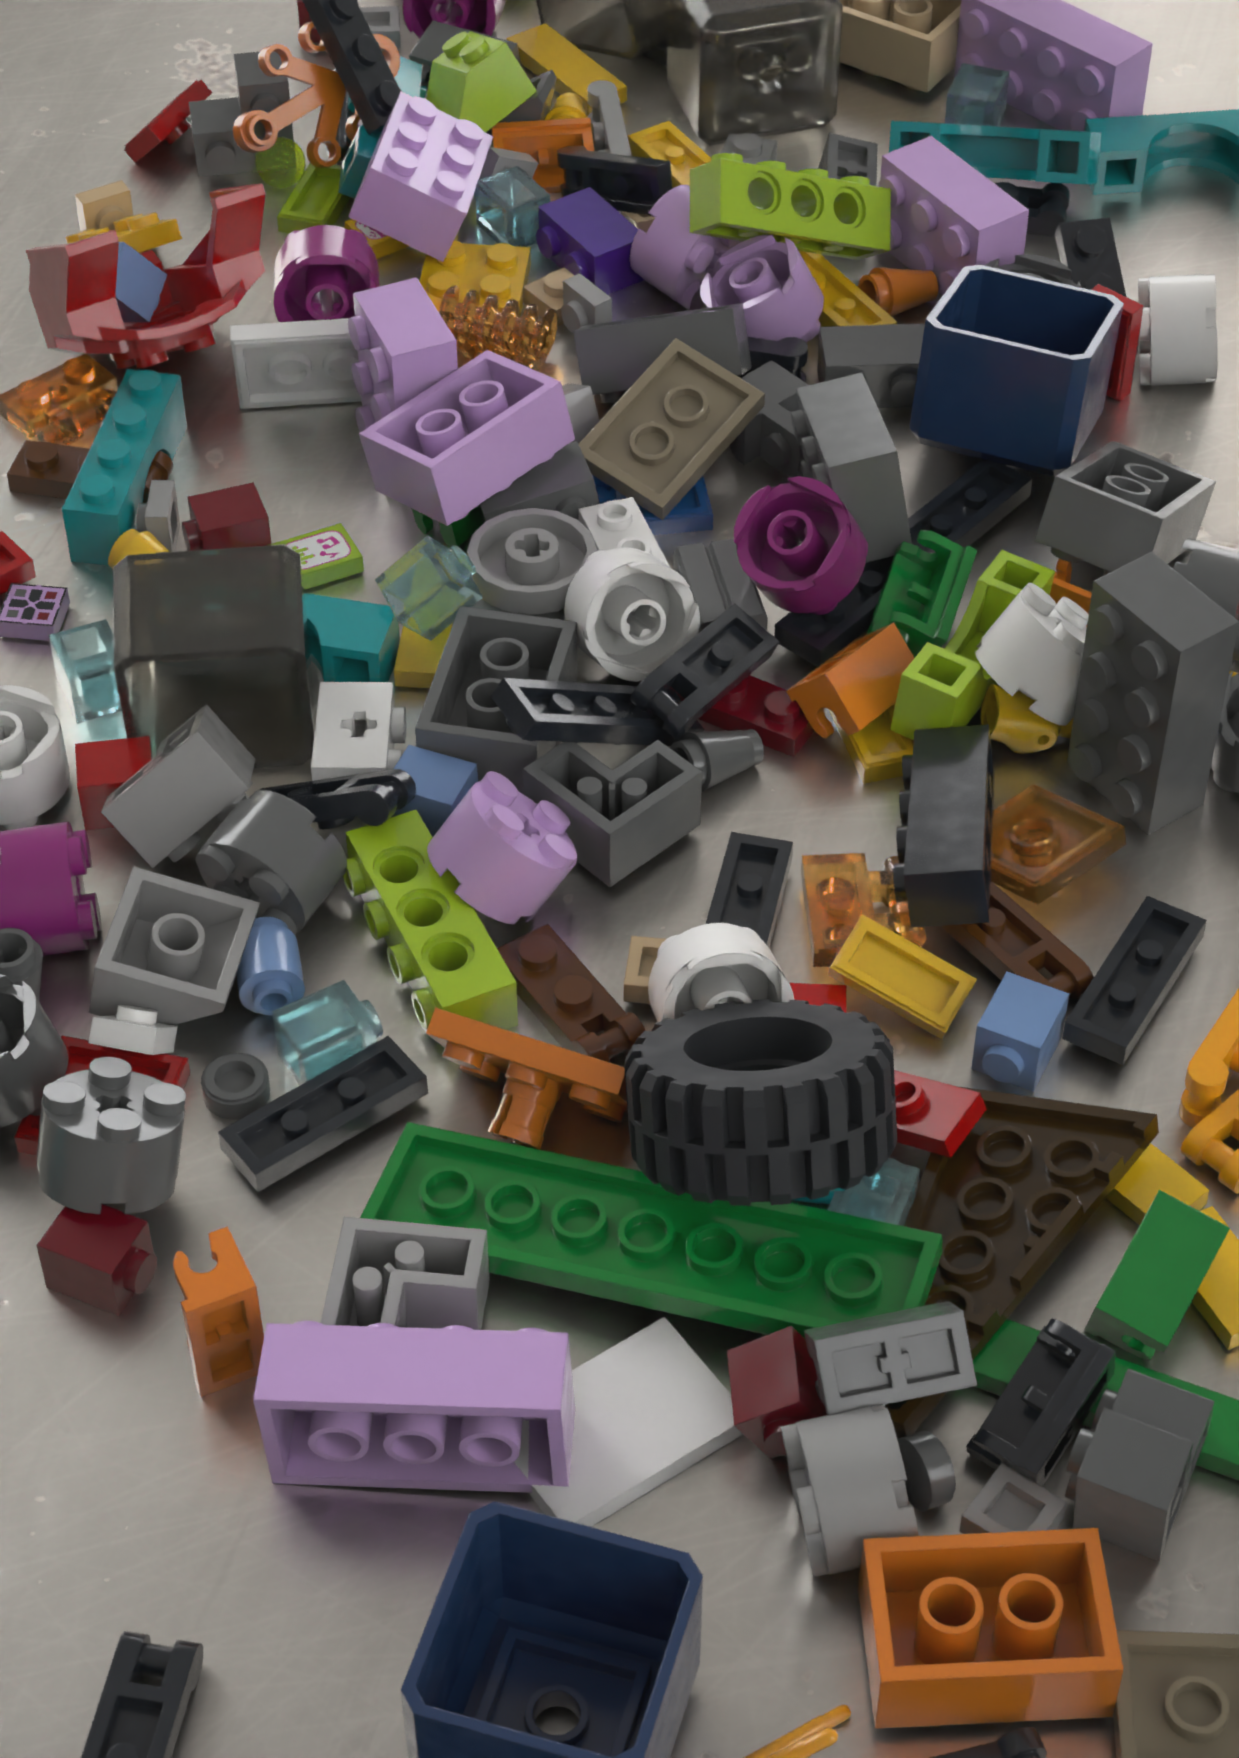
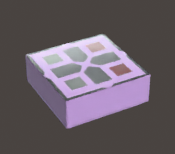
M11 583L0 610V637L56 641L70 604L68 588Z

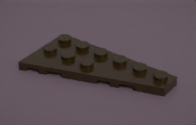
M961 1087L980 1092L987 1110L951 1158L931 1152L903 1226L942 1234V1255L925 1306L949 1301L963 1310L972 1361L1159 1134L1157 1114ZM947 1392L885 1404V1408H888L897 1439L913 1434Z

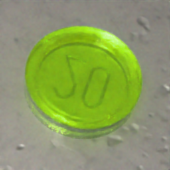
M277 137L275 144L270 149L256 153L255 167L260 178L268 185L275 188H288L300 180L305 171L306 160L302 149L297 143L286 137Z

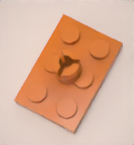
M435 1008L426 1034L445 1048L442 1054L443 1058L460 1064L459 1070L487 1081L497 1082L500 1072L504 1073L507 1078L495 1119L491 1121L488 1133L501 1139L510 1138L512 1143L540 1150L544 1140L543 1133L550 1113L554 1110L556 1102H559L562 1092L569 1094L568 1097L584 1104L583 1110L608 1120L622 1122L624 1113H628L624 1067Z

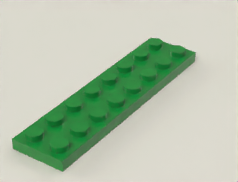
M407 1122L360 1218L487 1230L489 1273L766 1335L792 1326L804 1339V1330L925 1306L942 1255V1234L796 1203L771 1205L770 1202H751V1206L730 1205L729 1201L715 1200L713 1203L695 1201L690 1194L684 1193L677 1196L665 1191L660 1183L653 1184L639 1170Z

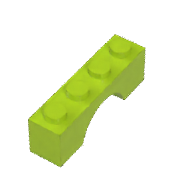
M1001 550L977 580L966 612L946 647L943 649L927 642L901 674L890 730L914 740L915 730L966 726L982 706L988 687L991 684L998 685L979 663L975 654L979 648L976 646L1029 582L1037 585L1050 596L1055 571Z

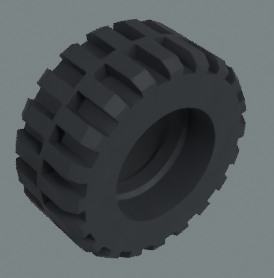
M771 999L752 1000V1003L735 1005L734 1002L715 1004L714 1008L707 1010L697 1008L681 1013L680 1018L674 1020L666 1018L656 1023L652 1031H644L637 1038L625 1059L624 1069L632 1159L653 1184L660 1183L665 1191L677 1196L687 1193L695 1201L713 1203L715 1200L729 1201L730 1205L751 1206V1202H770L771 1205L790 1204L791 1199L808 1197L810 1200L826 1197L829 1196L831 1190L837 1188L847 1190L860 1184L864 1176L872 1177L888 1160L897 1143L893 1047L888 1037L875 1022H869L866 1016L855 1011L845 1013L840 1006L826 1003L821 1006L810 1005L808 1001L789 1000L788 1003L772 1002Z

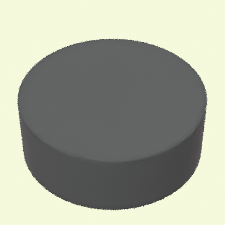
M229 1053L211 1061L202 1073L201 1086L204 1103L209 1111L218 1117L230 1120L241 1119L266 1105L270 1098L268 1070L260 1059L250 1054Z
M926 1430L897 1439L907 1480L904 1481L908 1501L919 1511H927L949 1503L955 1492L956 1479L950 1456L942 1442Z

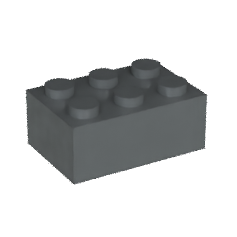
M853 374L796 388L800 410L791 412V420L797 444L802 445L805 459L800 461L802 477L818 480L829 486L838 495L860 526L868 542L866 562L894 556L896 548L903 541L912 544L898 453L863 374Z
M1111 441L1055 476L1034 541L1051 547V553L1062 560L1073 563L1086 561L1103 568L1104 575L1150 552H1153L1168 564L1186 550L1181 547L1187 538H1197L1216 481L1118 442Z
M459 606L415 727L416 747L476 763L478 782L483 779L487 772H497L510 780L518 792L524 795L523 768L554 749L557 741L522 740L508 727L506 723L507 718L491 698V695L503 678L576 682L578 676L577 622Z

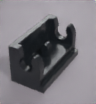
M1051 1318L1037 1336V1341L976 1435L974 1434L966 1446L967 1452L995 1470L1004 1463L1043 1487L1113 1377L1116 1351L1105 1344L1097 1343L1071 1326Z

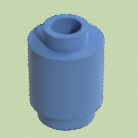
M259 917L255 919L236 973L240 1001L244 1007L255 1013L264 1015L284 1013L297 1005L305 993L297 938L289 930L286 923L274 917Z

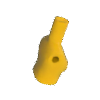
M991 684L988 687L981 706V725L989 724L990 739L1004 743L1010 750L1020 754L1035 753L1049 749L1058 741L1059 736L1070 739L1073 718L1066 726L1052 723L1029 709L1036 700L1029 698L1019 690L1012 697L1001 686Z

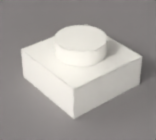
M118 1005L116 1015L93 1017L89 1044L149 1055L173 1053L178 1026L156 1023L158 1014L156 1010Z

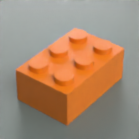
M1098 1528L863 1539L858 1591L875 1729L1113 1717L1124 1669Z

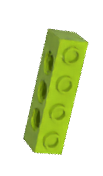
M718 153L711 156V162L690 169V233L737 241H745L761 235H773L776 242L786 243L785 238L791 240L798 251L862 260L890 251L891 189L870 185V179L867 177L848 176L834 179L829 178L828 171L824 169L812 168L795 172L786 170V163L780 161H761L751 164L743 162V156L740 154Z
M417 809L391 817L379 826L366 825L345 832L348 854L346 873L342 876L345 886L352 897L358 895L362 897L365 919L375 940L384 938L388 945V960L395 979L399 984L408 982L413 991L411 997L414 1011L424 1030L428 1029L435 1008L505 1030L518 1026L517 982L474 908L455 893V890L460 885L456 877L448 868L440 877L433 868L427 852L428 843L433 837Z

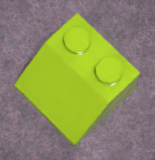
M461 32L450 38L442 46L444 52L432 61L426 100L430 101L436 109L459 120H469L477 124L486 133L537 91L506 42L474 32Z

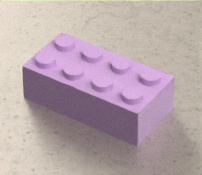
M961 0L954 77L1059 130L1084 131L1085 119L1143 115L1153 43L1063 0Z
M299 1321L294 1324H266L253 1401L272 1484L532 1493V1485L569 1487L575 1400L568 1333L548 1332L539 1328H523L518 1331L474 1330L460 1325L437 1329L405 1328L388 1323H375L369 1326L324 1325L315 1321ZM523 1420H529L528 1479L514 1463L520 1453Z

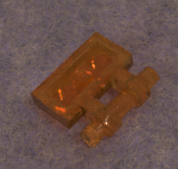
M82 354L0 394V415L29 439L37 436L39 442L47 441L53 444L62 442L65 445H69L83 438L85 430L103 422L118 390L117 377L88 354Z
M865 853L802 855L801 879L813 967L831 966L862 914L922 948L927 939L925 927L911 928L907 902H896L893 866L899 863L898 856L889 857L884 861V871H868ZM873 902H882L886 907L890 908V913H874Z

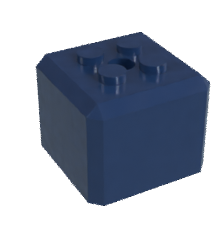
M974 265L963 267L926 318L909 429L919 443L1055 477L1072 466L1103 412L1124 303L1111 294L989 266Z
M496 1501L470 1512L401 1687L408 1758H670L700 1665L703 1575L690 1554ZM560 1706L573 1711L579 1718V1722L571 1731L565 1734L552 1735L539 1729L535 1724V1719L543 1710Z

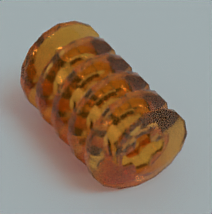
M456 285L448 288L443 296L439 314L456 339L457 353L461 352L464 357L474 359L486 350H489L535 371H538L544 365L551 352L557 333L558 315L556 310L549 308L542 321H538V306L530 303L527 305L522 317H520L518 301L510 298L502 312H499L500 303L497 295L490 294L487 296L483 306L480 307L478 291L469 290L461 303L460 288Z

